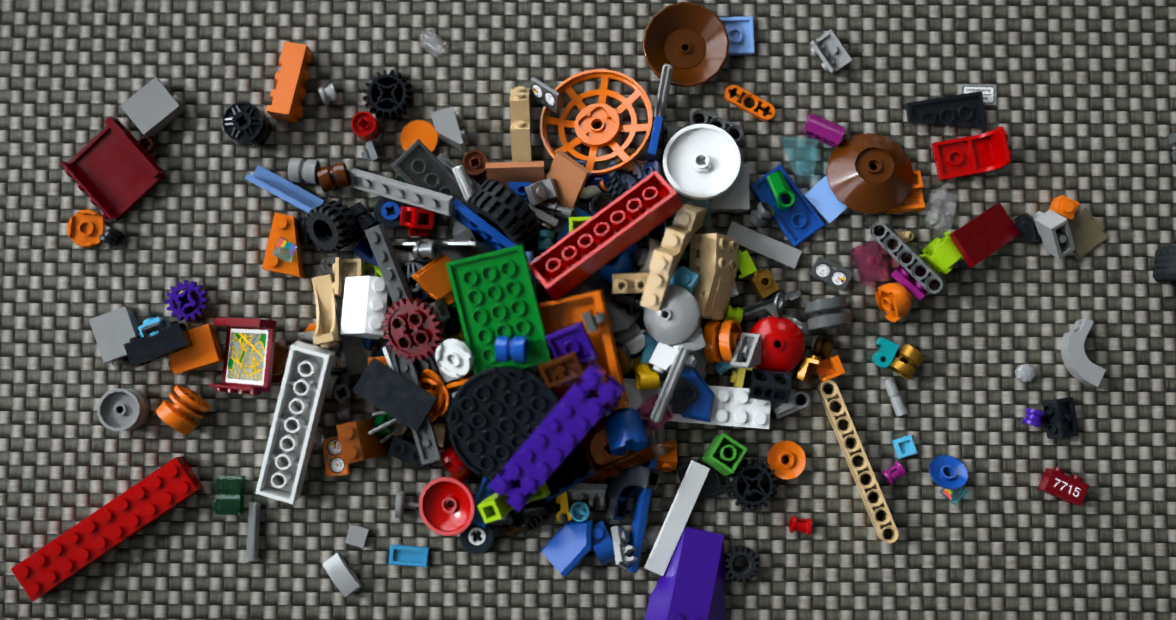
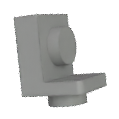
M552 178L539 180L525 187L531 206L558 196Z

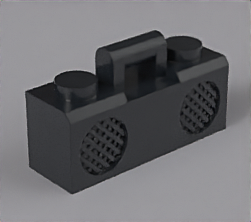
M161 321L141 328L144 338L135 336L129 339V343L123 344L132 367H140L193 346L186 325L177 321L168 323L166 328L163 327ZM159 331L158 334L150 337V333Z

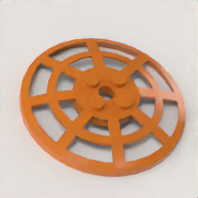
M593 69L583 71L569 77L558 85L554 90L560 93V95L566 92L571 99L564 108L560 119L550 117L549 113L551 110L543 106L539 125L540 135L550 157L554 159L556 152L559 150L564 153L569 152L574 157L587 161L585 168L590 171L589 175L612 173L630 164L647 145L653 129V111L648 95L634 79L614 70ZM601 78L600 89L586 91L577 95L572 86L582 81ZM609 79L623 82L635 91L626 99L621 94L608 90ZM599 96L598 103L586 106L582 102V100L589 97ZM607 96L617 99L622 104L614 110L606 104ZM639 97L643 100L647 110V124H637L636 113L632 104ZM576 105L580 112L575 121L566 120L569 112ZM625 110L629 111L631 125H621L619 116ZM596 122L602 123V127L599 129H594L593 125ZM547 124L558 126L559 137L563 144L562 147L554 151L548 140ZM565 127L575 129L577 138L569 143L565 137ZM646 131L642 144L629 157L624 150L631 144L635 133ZM619 132H630L627 140L620 147L615 142ZM583 143L590 147L589 155L580 154L574 148ZM608 145L614 151L608 155L596 157L598 148ZM616 156L623 161L607 169L593 170L595 162L607 161Z

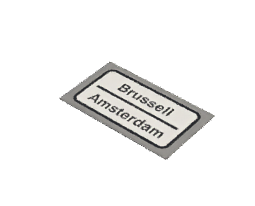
M961 84V94L982 91L984 105H996V85Z

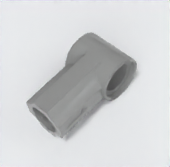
M795 391L790 395L788 404L773 402L771 403V408L776 418L780 419L799 409L806 408L810 403V397L806 392ZM799 394L805 397V402L802 405H798L795 401L796 396Z

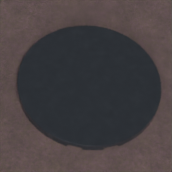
M496 366L482 370L469 378L459 388L449 408L447 423L453 449L459 459L471 471L492 481L559 403L560 398L552 387H547L543 378L524 368Z

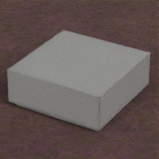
M351 523L345 543L364 548L370 528Z

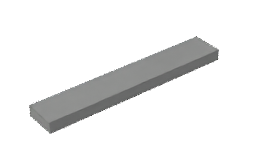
M356 168L350 170L351 188L447 216H451L454 213L453 196Z

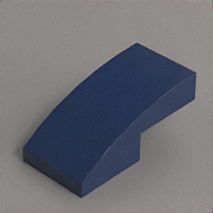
M362 238L352 252L366 262L378 266L369 242Z

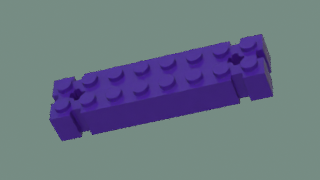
M593 362L580 377L584 381L578 380L488 485L499 496L503 493L509 497L506 502L519 512L533 494L536 493L609 407L606 402L608 401L612 404L625 389L614 378L610 381L605 378L606 371L596 362ZM596 388L598 393L593 395L592 391Z

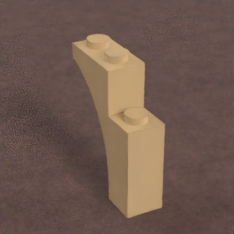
M517 86L511 89L509 101L512 162L532 161L530 88Z
M327 274L311 278L316 303L314 345H321V348L327 349L338 347V343L344 341L343 336L340 335L342 316L340 298L332 290L335 275Z

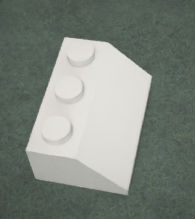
M356 276L345 278L340 335L377 340L384 336V331H381V329L385 327L382 321L385 319L384 313H386L388 289L383 277Z

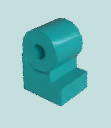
M878 337L876 345L880 347L872 355V362L876 367L885 368L891 364L899 345L883 337Z

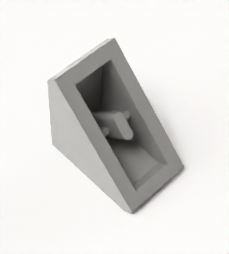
M742 332L730 365L731 367L750 369L761 364V335Z

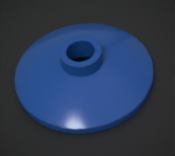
M937 456L929 465L931 478L943 488L955 490L963 487L967 482L968 472L961 461L952 456Z

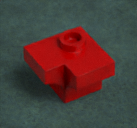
M401 206L399 225L409 227L408 235L429 236L430 229H433L434 212L416 206Z

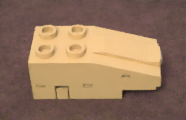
M719 233L694 234L690 239L689 269L701 275L692 293L698 302L700 317L703 319L718 321L725 318L738 268V238Z

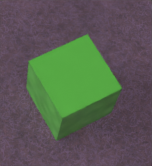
M721 433L714 437L701 460L722 475H730L734 473L747 448L725 433Z

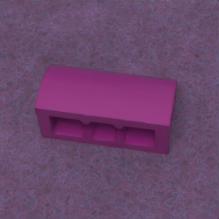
M810 112L801 133L836 148L842 140L845 127Z

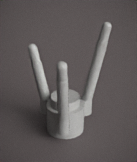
M378 411L372 413V416L384 415L387 413L384 411ZM394 418L369 431V434H374L397 422L399 426L380 440L382 444L406 425Z

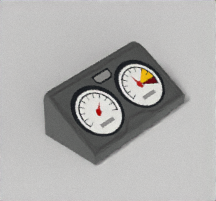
M535 77L530 79V97L554 113H558L565 104L560 93Z
M821 256L816 258L809 275L844 291L854 274L852 271Z

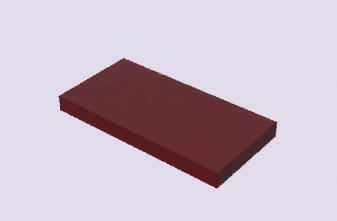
M999 202L949 236L971 268L1020 235V233Z

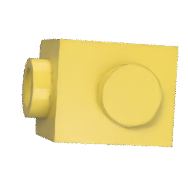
M736 367L735 371L731 373L730 382L733 383L732 387L743 388L746 370L752 371L753 368L757 367L750 369Z

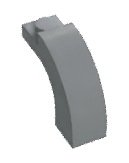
M1083 318L1074 323L1073 332L1064 333L1061 342V355L1065 367L1076 380L1089 387H1098L1106 369L1092 363L1085 354L1084 343L1094 321Z

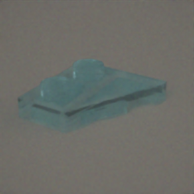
M781 136V142L796 177L814 178L818 139Z

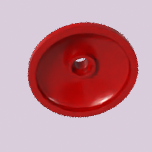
M771 316L758 321L751 328L749 333L761 335V364L757 365V368L786 373L799 364L805 351V341L801 330L794 322L784 317L776 318ZM775 341L780 342L781 345L779 348H776L774 346Z
M440 477L432 480L424 487L419 499V511L422 520L433 532L444 536H453L463 532L470 526L475 516L476 504L471 490L465 483L453 477ZM450 500L454 502V506L450 505Z

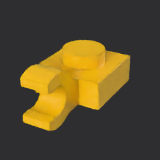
M567 491L556 497V504H560L561 507L556 515L558 522H560V515L563 513L567 514L568 521L571 520Z

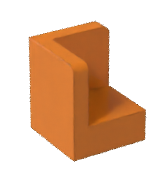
M838 355L822 360L821 362L826 363V367L815 365L820 382L845 373Z

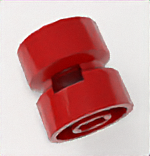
M359 112L353 116L351 127L361 140L373 141L379 136L380 125L372 114Z

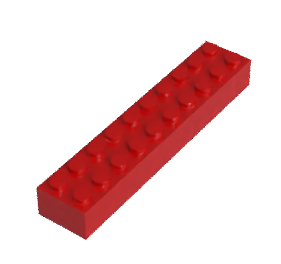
M183 456L175 457L21 561L11 570L31 601L41 599L204 489L185 458Z

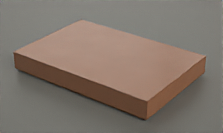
M557 151L546 179H553L558 196L546 199L545 201L553 204L557 202L561 206L575 209L590 171L563 151Z
M544 161L486 163L487 180H497L499 183L506 185V187H509V182H532L533 184L545 179Z

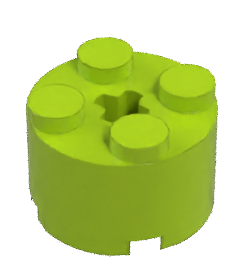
M950 231L943 233L945 237L942 239L937 237L922 250L924 254H920L938 274L941 272L947 274L953 269L952 265L957 260L961 261L964 259L949 236L951 234Z

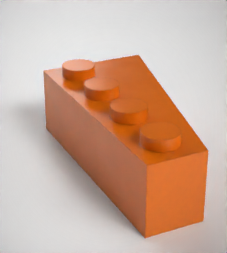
M284 41L279 59L281 70L276 72L274 78L276 89H272L270 93L272 105H267L266 109L276 120L298 123L299 118L302 117L303 108L301 103L302 99L304 100L306 96L305 81L309 79L308 64L312 62L313 57L310 48L305 44Z

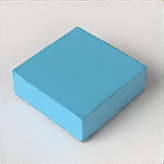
M912 435L892 440L898 459L917 454Z

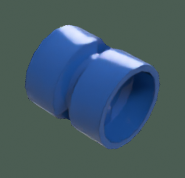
M497 336L495 344L497 362H507L512 358L514 362L526 363L528 359L527 336H515L513 339L508 336Z

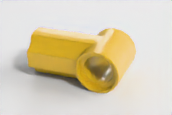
M637 356L631 363L636 375V388L638 390L658 389L660 385L658 372H653L650 363H641V356Z

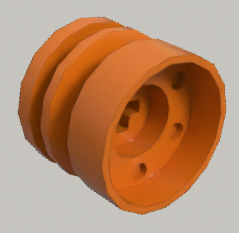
M177 384L174 387L175 392L169 393V397L173 402L164 400L157 408L156 413L175 430L185 435H190L198 425L194 417L203 419V412L207 413L210 410V406L198 393Z

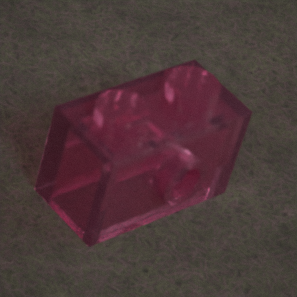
M876 240L850 250L863 286L889 276L888 264L883 261L881 256L883 254L880 244L876 243Z

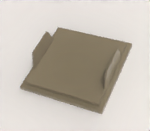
M1087 208L1076 214L1071 221H1068L1075 245V250L1072 253L1077 260H1080L1109 239L1103 231L1104 227L1096 217L1091 215Z

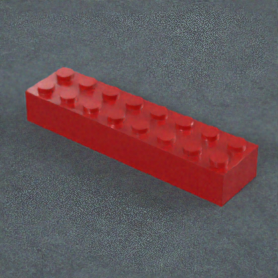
M655 170L528 263L529 268L552 299L556 301L683 207L677 192Z

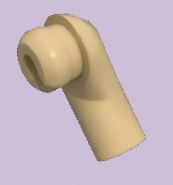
M904 230L898 234L906 242L912 241L914 238V234L911 231ZM896 239L893 240V250L898 247V241Z

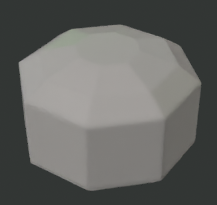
M1030 364L1018 365L1015 370L1016 379L1020 382H1031L1036 376L1035 368Z

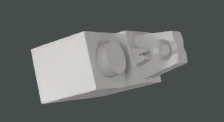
M1052 210L1045 213L1038 211L1032 215L1034 225L1042 238L1046 252L1061 259L1075 250L1068 219Z

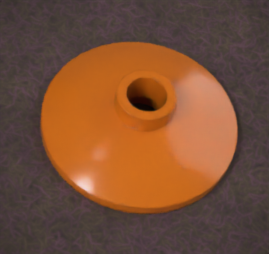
M780 441L769 450L767 463L770 465V471L774 469L775 472L773 474L778 478L793 479L804 470L806 456L803 449L797 443ZM784 456L788 458V462L786 464L782 462V458Z

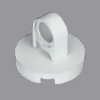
M447 339L435 351L436 361L439 360L442 365L440 367L441 370L449 376L457 378L461 375H466L473 366V356L466 345V341Z

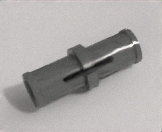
M543 201L536 205V208L550 214L554 218L562 217L569 219V217H575L576 214L574 208L561 206L557 202L553 204Z

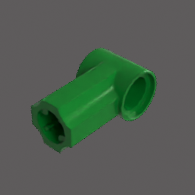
M777 171L767 176L766 180L776 200V206L778 209L786 211L792 207L795 196L790 191L782 171ZM784 196L788 197L790 199V203L783 204L780 198Z

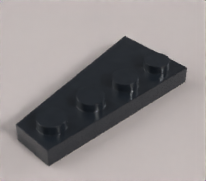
M982 91L905 103L907 122L987 129Z
M578 443L568 454V458L546 480L551 494L548 497L529 502V505L542 501L547 503L597 473L583 445Z

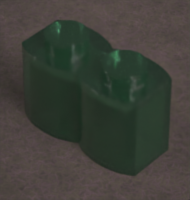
M218 475V479L216 478L214 481V490H217V496L213 499L212 504L215 514H243L245 476Z

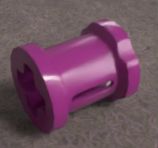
M895 461L894 465L888 470L881 472L884 479L891 486L900 477L907 476L906 470L898 461Z

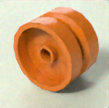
M725 320L723 323L721 321H708L703 332L706 347L703 349L706 360L709 363H721L723 360L728 363L731 362L742 334L741 326L737 320Z

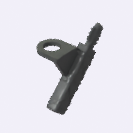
M800 290L790 291L786 295L781 292L742 307L743 319L749 321L768 312L774 317L779 318L785 306L788 305V301L799 299L802 293Z

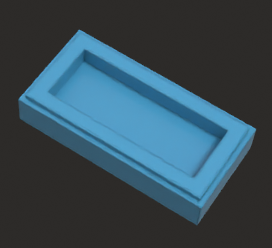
M391 544L389 565L428 567L430 547Z

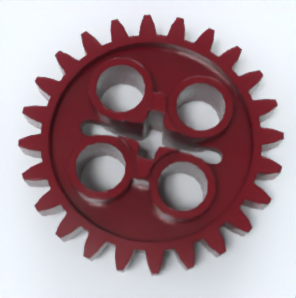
M413 297L403 298L400 302H394L392 306L388 307L389 311L384 313L387 319H384L382 323L386 327L382 328L381 331L387 332V335L383 336V339H389L386 345H392L391 352L397 350L398 357L404 354L405 360L411 357L412 362L417 359L421 361L435 353L436 347L441 344L438 340H441L444 336L439 334V332L443 331L444 328L439 327L438 324L443 321L436 319L439 312L433 314L434 306L427 308V301L421 304L420 298L415 301ZM416 314L420 317V321L417 320ZM399 319L402 320L403 326L399 323ZM422 333L426 335L427 340L423 338Z

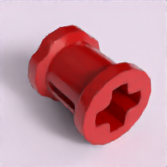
M791 515L789 533L796 531L810 535L812 519H801Z

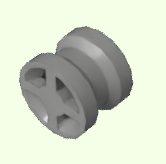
M333 83L329 84L328 87L318 88L325 106L329 105L332 101H340Z

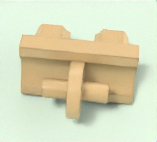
M648 272L612 273V294L643 293L648 279Z

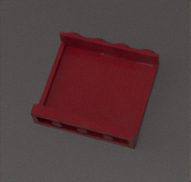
M109 116L104 121L107 126L69 162L62 161L60 164L65 168L64 172L77 182L76 186L88 194L89 201L102 210L101 214L107 220L119 221L167 174L119 119Z

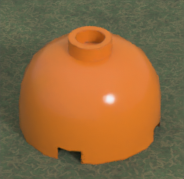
M887 283L877 288L879 290L875 292L876 302L880 311L884 310L887 313L885 316L890 322L899 321L911 311L912 293L899 283Z

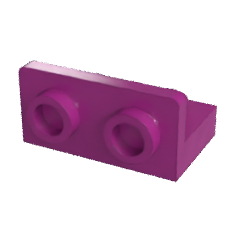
M907 256L904 259L906 263H909L912 260V258L909 256ZM901 265L891 274L894 279L918 300L921 301L928 291ZM922 267L918 269L919 276L923 277L926 274ZM934 280L932 282V286L937 282V280Z

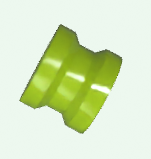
M728 304L725 318L721 320L722 323L725 320H737L740 324L743 317V309L741 307L733 308Z

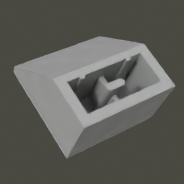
M452 106L431 112L435 131L439 138L463 152L467 151L466 145H469L464 129L461 130L460 128L464 127L459 111L455 112Z

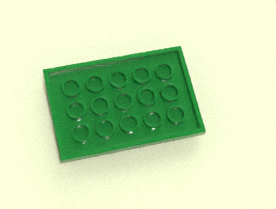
M524 244L446 263L466 345L473 356L472 368L474 375L482 370L496 366L526 368L552 360L550 348L545 338L546 332ZM497 336H508L511 339L515 336H527V362H514L512 358L507 362H497L495 356Z

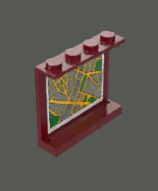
M215 317L214 325L227 326L222 383L208 384V387H216V391L250 395H262V391L270 392L277 321Z

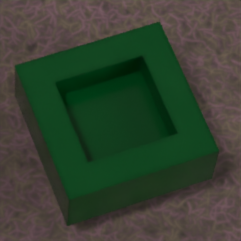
M389 414L375 416L372 430L394 418ZM394 424L375 432L373 435L379 436L392 433Z

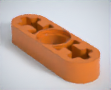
M737 85L728 86L724 92V98L728 103L763 122L770 121L775 114V108L772 104ZM733 90H735V91H736V96H734L733 98H730V97H729V96H730V93H729V92H732ZM742 94L745 95V96L742 98L741 103H738V101H739V99H740V98H738V97H741ZM750 98L754 101L755 105L752 108H747L744 105V101ZM758 103L761 104V106L759 107L760 109L765 110L766 108H768V113L771 115L767 114L766 117L763 116V111H761L760 109H758V111L755 112Z

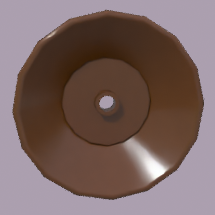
M680 2L664 7L651 18L644 30L642 49L647 65L658 78H661L663 65L670 64L674 67L671 85L689 88L705 84L720 72L728 58L729 38L725 25L715 12L701 4ZM682 46H687V47H688V50H687V51H683V50L681 49V47H682Z
M873 133L852 135L840 142L829 156L826 169L829 187L837 199L853 211L866 214L888 212L902 204L911 191L914 178L911 160L903 148L888 137ZM870 166H874L876 170H871Z

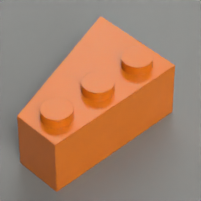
M274 214L262 269L305 279L297 224L299 219L290 215ZM280 239L297 246L291 258L288 249L280 248L275 250ZM276 254H278V255H280V256H282V257H284V258H286V259H289V258H290V260H285V259H283V258L277 256Z

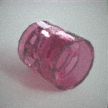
M657 394L636 408L643 418H647L646 423L652 431L673 417L666 408L660 423L650 419L659 397Z

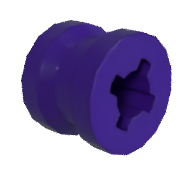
M1026 408V417L1022 423L1042 428L1043 424L1041 421L1046 413Z

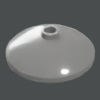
M669 285L659 312L644 307V325L650 336L660 343L668 345L683 343L695 333L699 325L700 308L698 302L687 289ZM666 311H668L669 316L667 318H665L664 313Z

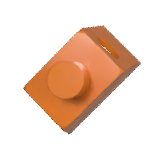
M441 254L437 259H434L413 274L412 277L433 299L439 300L444 297L446 302L451 304L455 302L446 266V263L451 262L448 255Z

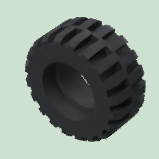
M485 180L467 200L466 206L516 244V246L524 244L525 248L540 231L541 222H539L540 219L536 216L534 210L519 195L514 193L512 189L506 187L503 183H499L497 180Z

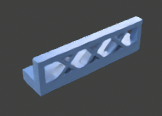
M260 165L256 167L252 176L247 174L244 178L308 214L310 210L326 202Z

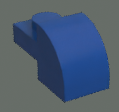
M600 521L593 525L591 540L601 564L604 565L615 560L613 541L604 522Z

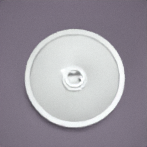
M694 124L679 130L671 137L663 154V169L667 181L678 193L691 199L706 200L723 194L733 185L740 170L741 159L736 142L726 131L710 124Z

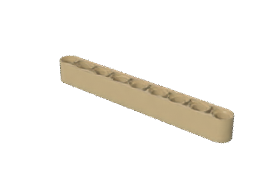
M830 380L820 382L817 387L819 397L875 532L880 540L886 543H894L899 536L898 530L839 388L835 382ZM825 384H829L832 388L831 393L828 395L823 391ZM833 402H837L839 404V410L837 412H833L831 410V404ZM841 420H845L847 424L844 430H840L838 427V423ZM848 438L854 440V445L851 448L846 446ZM856 456L861 458L859 466H855L853 463ZM864 474L869 476V481L866 484L861 482V477ZM872 492L876 494L874 502H870L868 498ZM882 510L884 517L881 520H877L876 514ZM890 528L891 536L885 538L884 531Z

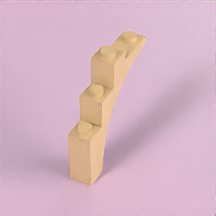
M689 202L683 204V207L676 212L673 225L665 230L661 247L653 252L649 265L650 272L640 303L641 306L657 312L661 310L677 264L692 236L702 227L708 208Z

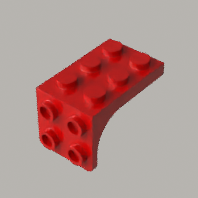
M997 127L992 131L974 136L932 143L938 180L942 181L998 171L1009 165L1012 160V153L1007 146L1008 134L1004 131V127Z

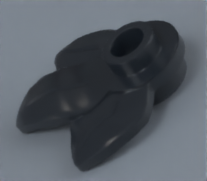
M683 376L679 377L668 403L672 404V414L685 412L689 404L694 403L699 395L698 389L694 385L688 384ZM687 390H690L692 392V396L690 398H687L685 396V392Z

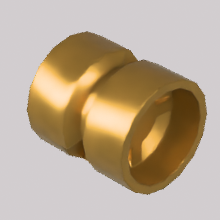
M904 344L898 352L899 357H894L889 367L898 375L910 380L916 372L915 367L921 365L925 356L914 347Z

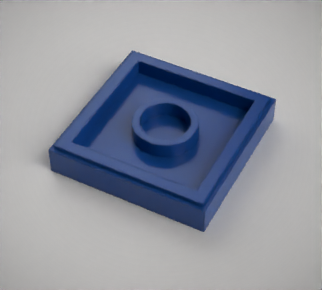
M656 116L654 120L647 161L653 162L655 159L663 120L661 116Z

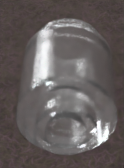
M424 30L418 37L420 39L419 45L436 58L440 57L447 48L445 42L432 30Z

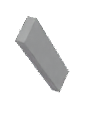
M733 221L726 233L727 236L738 238V246L792 269H795L802 253L801 250Z

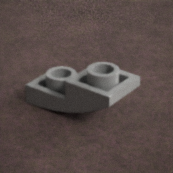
M336 553L323 563L329 577L344 597L348 598L362 587L354 570L349 569L341 553Z

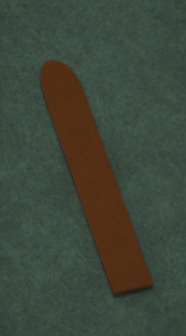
M668 443L649 446L596 468V474L580 483L593 484L610 476H617L623 469L638 466L675 450V448Z

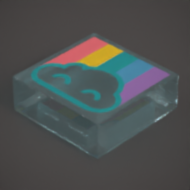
M280 237L272 255L290 263L299 246Z
M961 487L955 490L942 488L939 492L956 506L968 491Z

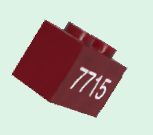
M1054 467L1053 469H1045L1037 490L1072 505L1081 506L1089 484L1084 483L1083 478L1072 474L1070 477L1065 475V470Z

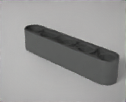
M876 222L871 226V236L928 292L940 294L945 291L947 284L944 278L888 224ZM880 226H883L885 229L882 236L877 234V229ZM896 239L898 247L893 250L890 244ZM907 253L912 255V260L909 263L904 261V256ZM921 266L926 268V274L923 277L918 274V269ZM934 280L940 282V288L936 291L932 288Z

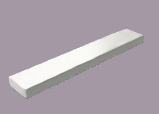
M691 460L644 566L645 569L661 576L664 575L710 468Z

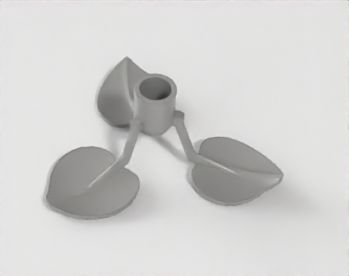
M634 322L627 329L616 333L614 338L615 345L624 354H637L644 349L646 344V337L642 333H648L646 329L640 330L639 325ZM698 325L695 333L688 340L672 346L675 349L684 347L690 352L705 348L706 343L700 326Z

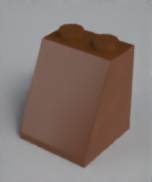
M375 418L336 425L344 464L387 455L389 450L388 440L382 444L380 443V440L387 434L379 436L369 434Z

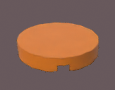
M424 120L409 122L401 132L400 142L405 151L417 139H420L432 153L438 146V134L435 128Z
M89 209L80 210L69 219L67 233L76 245L85 248L95 247L102 242L99 236L104 233V227L107 223L98 212Z

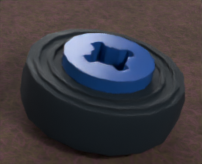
M386 197L380 198L374 208V217L378 224L383 223L386 229L401 227L399 225L401 206H407L406 203Z

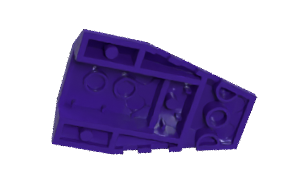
M685 526L664 575H660L649 597L644 620H725L723 534Z

